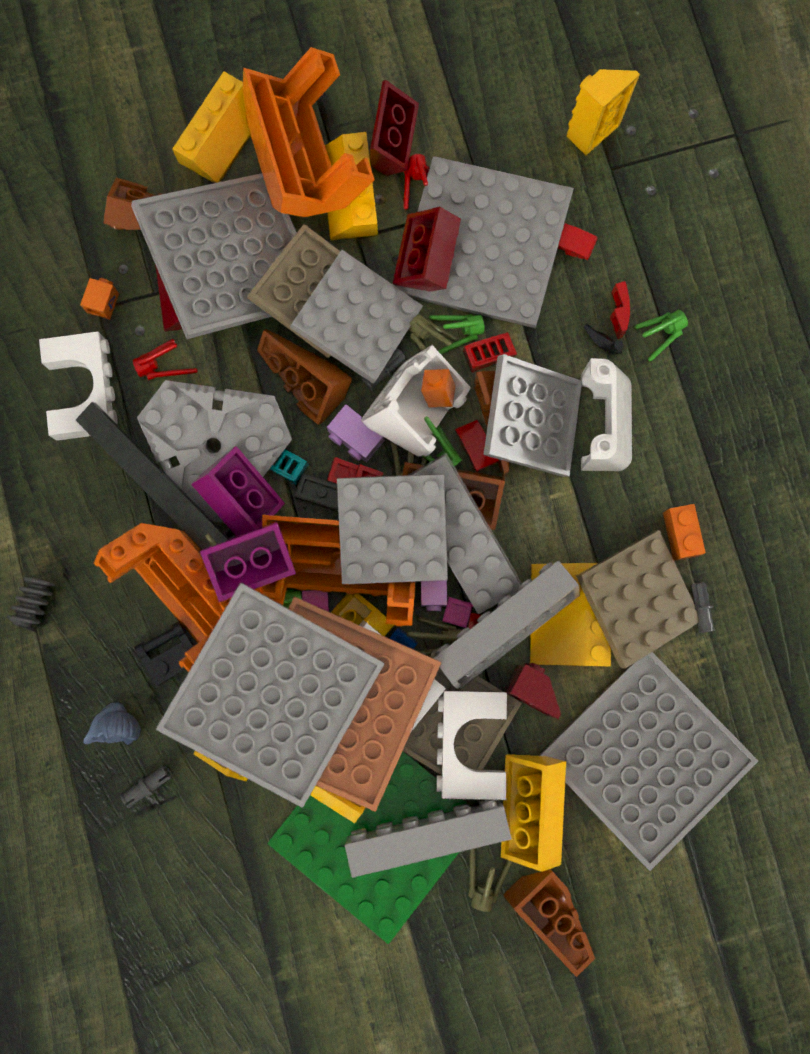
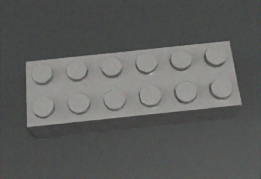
M447 453L410 473L409 475L444 474L447 562L476 612L479 614L498 604L504 597L512 596L519 592L518 588L522 584L520 578Z
M559 561L554 564L550 562L539 571L540 575L533 581L531 579L526 580L519 586L518 589L520 591L514 596L508 595L498 603L499 607L492 613L488 611L480 616L477 620L478 624L472 629L469 627L465 628L457 635L458 640L451 645L445 644L437 650V656L434 659L442 662L439 668L458 690H461L580 596L579 584Z
M483 799L479 801V805L469 807V804H462L453 807L454 811L443 813V810H437L428 813L427 818L419 820L417 816L402 819V824L394 826L392 822L377 825V829L367 832L366 828L351 831V835L347 837L345 842L351 876L353 878L511 840L504 806L499 800Z

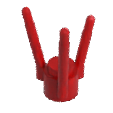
M422 154L410 156L408 169L404 171L405 210L408 209L410 177L414 180H422L425 186L428 185L427 176L430 168L427 166L425 156Z
M174 339L133 359V365L139 377L147 376L148 380L156 377L197 373L198 370L192 368L155 372V369H158L155 358L176 348L177 344Z

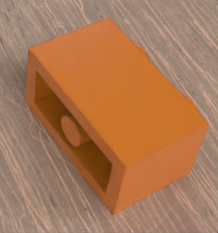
M695 504L670 508L663 512L674 561L697 557L706 553Z

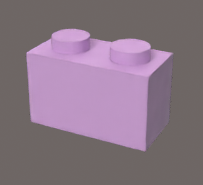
M345 405L327 426L330 433L328 437L338 446L344 444L349 448L348 453L357 461L362 459L367 463L385 441V438L368 429L362 423V417Z

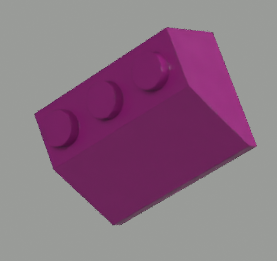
M237 446L233 447L212 464L191 484L236 537L261 528L262 515L274 516L285 504Z
M278 522L209 546L200 551L219 602L232 598L241 582L252 589H256L296 574Z

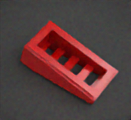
M508 332L463 347V353L472 373L497 363L499 355L494 354L491 347L493 344L496 345L499 355L505 354L510 357L517 355ZM501 341L505 342L508 352L504 353L500 344ZM483 348H487L490 355L489 358H486ZM475 351H478L481 360L477 361L474 354Z

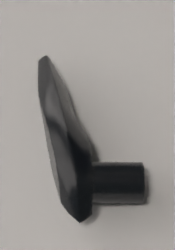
M588 324L584 326L588 335L600 348L611 354H622L621 350L624 347L622 341L615 342L612 338L596 331Z

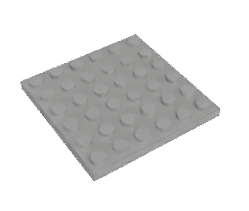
M433 156L427 176L428 185L424 187L417 212L442 207L461 218L449 281L446 289L431 292L402 286L396 287L416 300L536 329L574 188Z
M262 173L132 201L131 207L186 339L272 317L247 297L297 232L289 214L280 213L272 207Z
M241 582L156 730L303 808L385 663Z
M653 652L627 667L539 754V756L566 761L565 783L649 871L758 762L745 746Z

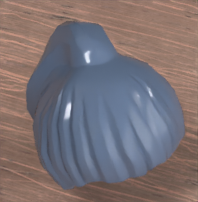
M110 703L95 716L83 743H114L124 741L129 745L139 738L141 730L139 722L135 717L127 713L121 703Z

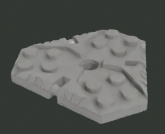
M165 380L137 417L157 463L160 462L163 472L213 522L224 523L191 484L206 469L235 446L239 448L263 477L292 440L277 400L273 395L232 389L219 391L216 390V387ZM214 400L223 401L222 410L213 409ZM216 438L220 441L221 448L219 451L214 452L209 449V439ZM177 456L180 464L173 467L169 458Z

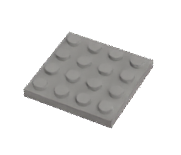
M341 250L292 322L290 328L374 384L411 326L410 322L418 315L423 305Z
M505 354L499 355L497 358L484 455L561 477L570 476L582 381Z
M444 474L337 478L342 584L448 580Z

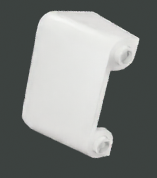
M431 345L406 360L397 369L364 414L361 421L368 429L418 457L424 455L426 457L436 448L434 445L436 438L432 435L433 433L424 418L426 416L429 417L437 428L447 411L453 407H428L421 392L424 370L449 369L456 386L453 407L459 408L466 402L467 398L465 396L471 387L437 349Z
M590 359L581 374L582 387H587L592 391L593 399H605V434L596 436L591 442L590 454L581 458V471H622L629 466L632 460L631 381L611 361L607 359Z

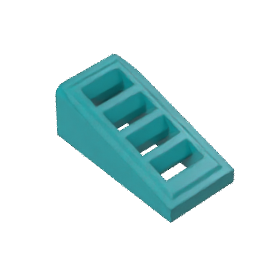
M284 449L275 466L272 465L269 470L297 485L302 473L305 472L309 464L306 460ZM288 458L289 460L284 469H279L284 459ZM293 462L297 463L291 474L287 473Z

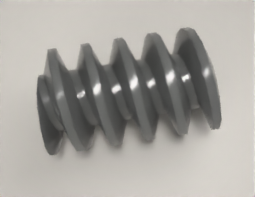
M34 576L23 577L28 586L19 587V590L25 595L15 597L20 606H11V609L17 614L8 615L7 618L16 626L37 632L32 627V624H41L36 615L45 614V611L39 606L49 604L44 596H52L53 593L47 587L56 586V584Z

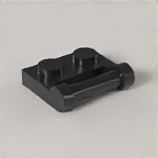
M180 621L173 624V628L147 643H140L134 647L155 686L161 685L186 670L185 667L179 665V662L186 657L185 653L194 645ZM177 636L180 638L181 643L157 657L151 658L149 652Z

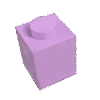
M447 580L421 581V607H426V611H441V607H446Z

